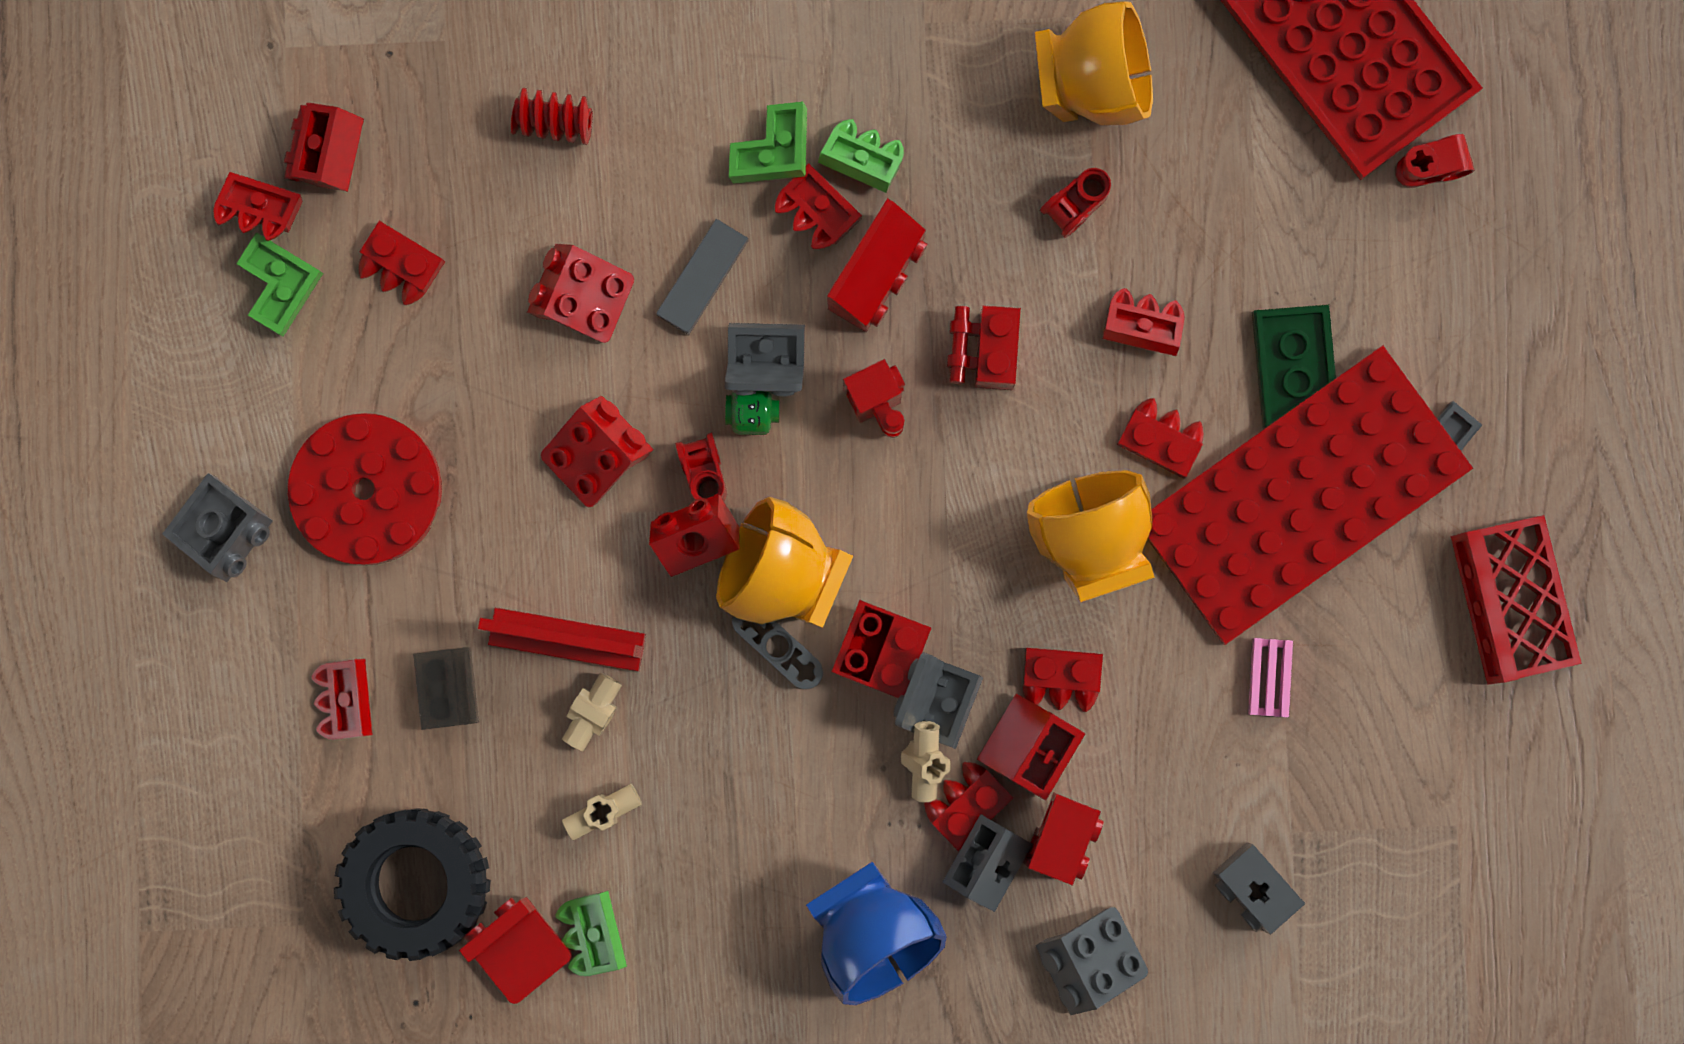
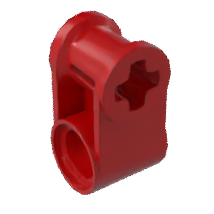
M1455 134L1434 142L1412 147L1396 165L1395 176L1403 186L1417 188L1440 181L1445 182L1459 179L1473 173L1475 169L1465 135ZM1413 162L1414 166H1421L1422 171L1419 167H1413L1411 163Z
M1088 168L1068 186L1053 195L1039 211L1043 215L1048 214L1062 229L1061 235L1067 238L1107 200L1111 189V179L1102 169ZM1088 180L1098 181L1103 187V192L1098 196H1090L1083 190V184Z
M712 432L706 434V438L687 444H683L681 441L675 443L693 498L695 500L702 498L699 496L700 486L706 481H713L719 485L717 494L725 501L727 488Z

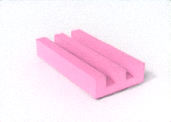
M1252 638L1248 715L1289 717L1293 641ZM1262 647H1268L1265 708H1259ZM1277 648H1282L1279 709H1274Z

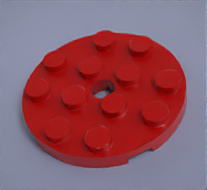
M361 413L343 416L316 430L298 451L288 479L290 511L297 528L304 538L324 555L354 565L367 566L387 563L411 551L424 539L431 529L430 526L436 516L438 506L440 507L442 497L440 470L432 451L425 441L401 422L377 414ZM361 479H370L375 487L372 497L366 500H360L355 495L356 485Z

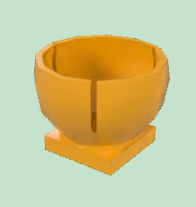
M1131 2L1104 3L1083 11L1061 35H1056L1050 29L1035 32L1042 105L1062 122L1078 120L1077 114L1099 125H1127L1151 117L1153 104L1152 75L1134 79L1129 78V76L1151 71L1142 25Z
M1122 470L1099 472L1074 478L1083 508L1082 512L1078 508L1070 480L1044 491L1029 503L1027 510L1029 531L1040 554L1062 569L1065 581L1080 602L1155 578L1151 563L1142 554L1152 528L1150 492L1141 474Z
M767 497L756 503L744 518V523L763 529L768 534L741 523L739 550L726 555L719 574L716 594L717 602L721 609L734 617L758 624L794 617L823 628L853 555L839 549L826 547L812 521L806 514L786 501Z

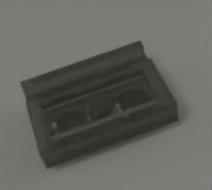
M471 647L414 653L421 730L479 723Z

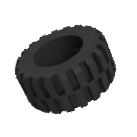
M419 808L386 814L374 819V822L363 826L355 833L356 838L353 842L347 843L341 854L345 857L342 863L337 864L334 875L339 877V886L334 888V899H340L343 908L338 911L342 922L348 920L352 926V929L348 931L355 940L363 939L367 943L365 948L374 954L383 952L388 959L399 960L401 958H408L409 961L421 960L428 956L433 957L460 942L477 925L476 921L479 915L484 913L487 905L485 896L490 891L491 882L486 877V869H489L487 857L482 858L479 848L482 846L476 837L472 838L466 832L468 828L460 821L454 822L449 819L450 815L440 811L431 812L428 809ZM406 847H419L430 851L441 862L447 876L448 890L444 903L433 915L422 920H405L397 916L387 907L380 893L379 876L383 863L391 854Z

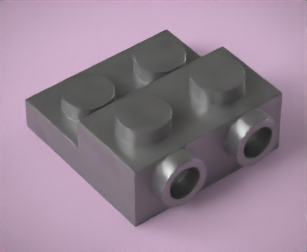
M208 473L162 534L208 573L228 582L231 577H237L244 571L247 564L245 558L252 548L262 545L268 539L270 534L268 527L273 520L252 503L240 497L217 477Z

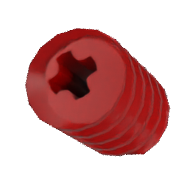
M523 87L514 102L511 116V133L514 135L521 128L522 134L525 137H529L535 129L537 137L544 139L550 131L554 141L561 140L565 133L569 143L576 142L580 134L583 145H588L592 132L593 111L591 108H588L586 96H582L578 106L573 105L571 94H567L563 104H559L556 92H552L548 102H545L542 90H537L533 100L528 97L527 88Z

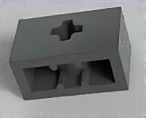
M980 815L945 876L943 883L966 898L995 912L1033 844L987 817Z
M1246 842L1213 872L1219 880L1215 887L1230 903L1234 899L1240 903L1245 909L1241 916L1255 932L1262 928L1263 931L1271 935L1305 905V902L1251 843ZM1252 882L1258 885L1263 884L1259 889L1263 896L1259 899L1253 896L1248 897L1252 893L1249 887Z

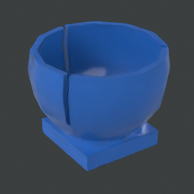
M873 862L806 904L814 919L824 928L821 952L823 971L831 990L842 1004L845 1005L865 1003L879 998L904 984L890 962L889 956L892 955L905 978L909 981L926 968L945 948L947 936L939 918L922 899L892 889Z

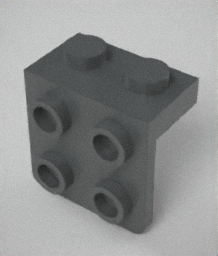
M729 323L728 366L725 376V389L733 390V393L737 395H752L756 391H771L776 396H791L795 392L801 391L804 374L805 325Z
M923 652L919 659L916 658L911 664L908 672L910 683L906 694L901 695L895 705V725L914 733V725L922 721L935 722L940 726L939 743L956 749L983 677L945 663Z
M1115 907L1101 911L1068 933L1047 938L1035 945L1041 956L1042 965L1050 973L1059 991V998L1068 1009L1070 1015L1098 1009L1148 975V968L1119 911Z

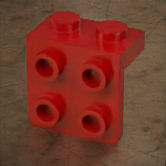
M555 244L554 248H551L544 258L543 268L545 270L540 282L534 285L529 294L528 302L530 306L527 313L539 319L556 321L598 342H608L612 337L633 286L634 276L574 245Z
M600 396L577 409L542 450L541 459L586 507H593L629 468L645 460L654 449L646 442L644 435L639 430L633 428L620 415L618 408L612 402Z
M527 897L519 900L517 903L513 898L506 901L494 911L498 919L487 928L482 922L463 937L467 944L459 950L468 963L476 959L512 1004L522 1001L567 964L572 957L571 951Z

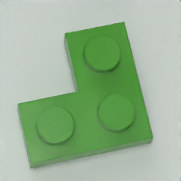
M803 101L767 105L766 139L730 143L729 178L733 184L804 177L806 175L807 107Z
M257 232L236 263L244 270L267 283L248 316L284 337L323 273L272 241H266L265 237Z

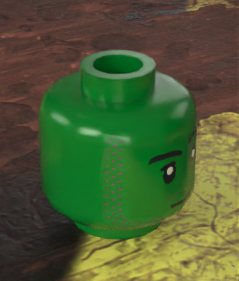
M756 391L752 395H737L732 392V395H726L725 425H731L735 434L767 435L771 430V423H779V400H772L771 391Z

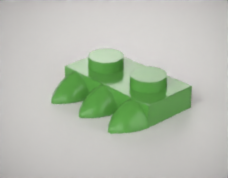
M853 119L837 124L820 153L818 163L887 193L904 156V148L901 141L894 140L879 148L880 136L877 130L866 131L856 138L857 127Z
M608 891L567 901L560 906L555 917L563 923L575 925L574 928H571L564 935L562 941L568 948L582 951V953L576 955L571 960L568 966L570 971L580 976H592L627 967Z

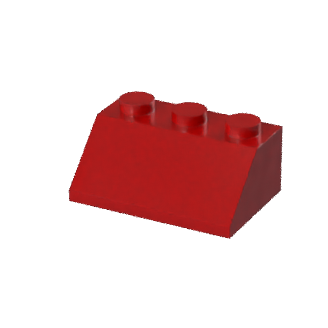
M887 198L827 295L828 310L864 332L868 331L871 324L876 327L879 326L888 311V307L884 305L891 292L898 295L908 278V275L903 272L910 261L915 263L919 261L928 245L923 241L926 229L892 200Z

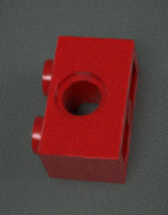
M719 494L709 498L697 499L689 506L675 512L663 513L650 523L649 545L670 577L739 550L740 527Z

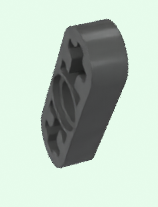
M732 616L734 630L796 687L812 689L820 683L823 677V668L819 660L776 621L769 622L774 626V629L768 631L758 645L753 639L759 636V634L750 627L745 631L742 630L740 626L743 620ZM765 623V624H759V625L762 626V627L765 629L766 626H767V623ZM775 635L785 637L789 643L788 652L780 658L772 657L766 647L768 640ZM796 648L802 652V655L798 656L797 659L803 665H808L812 662L816 666L813 669V674L816 678L812 682L808 679L802 682L798 681L796 677L799 675V671L792 664H790L787 671L781 666L782 663L787 662L793 656Z

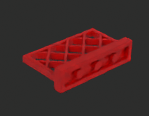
M1544 515L1450 536L1487 685L1518 680L1519 678L1582 664ZM1534 525L1538 542L1532 551L1517 540L1524 527ZM1514 530L1511 536H1509L1505 532ZM1494 534L1506 542L1498 559L1488 553L1484 536ZM1513 548L1528 557L1520 573L1505 564ZM1535 562L1545 568L1547 579L1542 588L1526 578ZM1500 570L1516 580L1507 596L1496 588L1495 579ZM1522 585L1537 594L1529 610L1514 601ZM1544 599L1555 607L1556 617L1551 625L1536 616ZM1509 608L1525 617L1517 633L1507 628L1504 617ZM1532 622L1547 632L1538 648L1523 638ZM1553 637L1564 643L1567 659L1557 661L1545 653ZM1519 645L1534 654L1528 667L1517 670L1513 656ZM1541 659L1547 663L1543 665H1538Z
M496 607L493 620L480 618L478 629L490 632L488 645L640 672L646 634Z

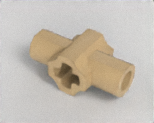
M600 672L590 691L583 688L571 705L566 717L570 718L572 722L563 735L562 740L572 747L584 751L594 733L598 736L602 735L617 709L611 703L622 684Z
M922 721L914 725V740L910 741L907 748L901 753V764L913 773L912 798L919 802L934 801L937 798V784L941 783L943 777L950 772V759L939 751L940 726L931 721Z
M630 784L607 797L601 794L587 801L586 808L566 817L562 821L570 838L574 841L597 828L603 831L617 824L619 816L642 805V801L633 784ZM601 801L602 806L608 804L612 810L607 814L609 821L604 823L603 818L597 820L594 817V812L598 810L596 803Z

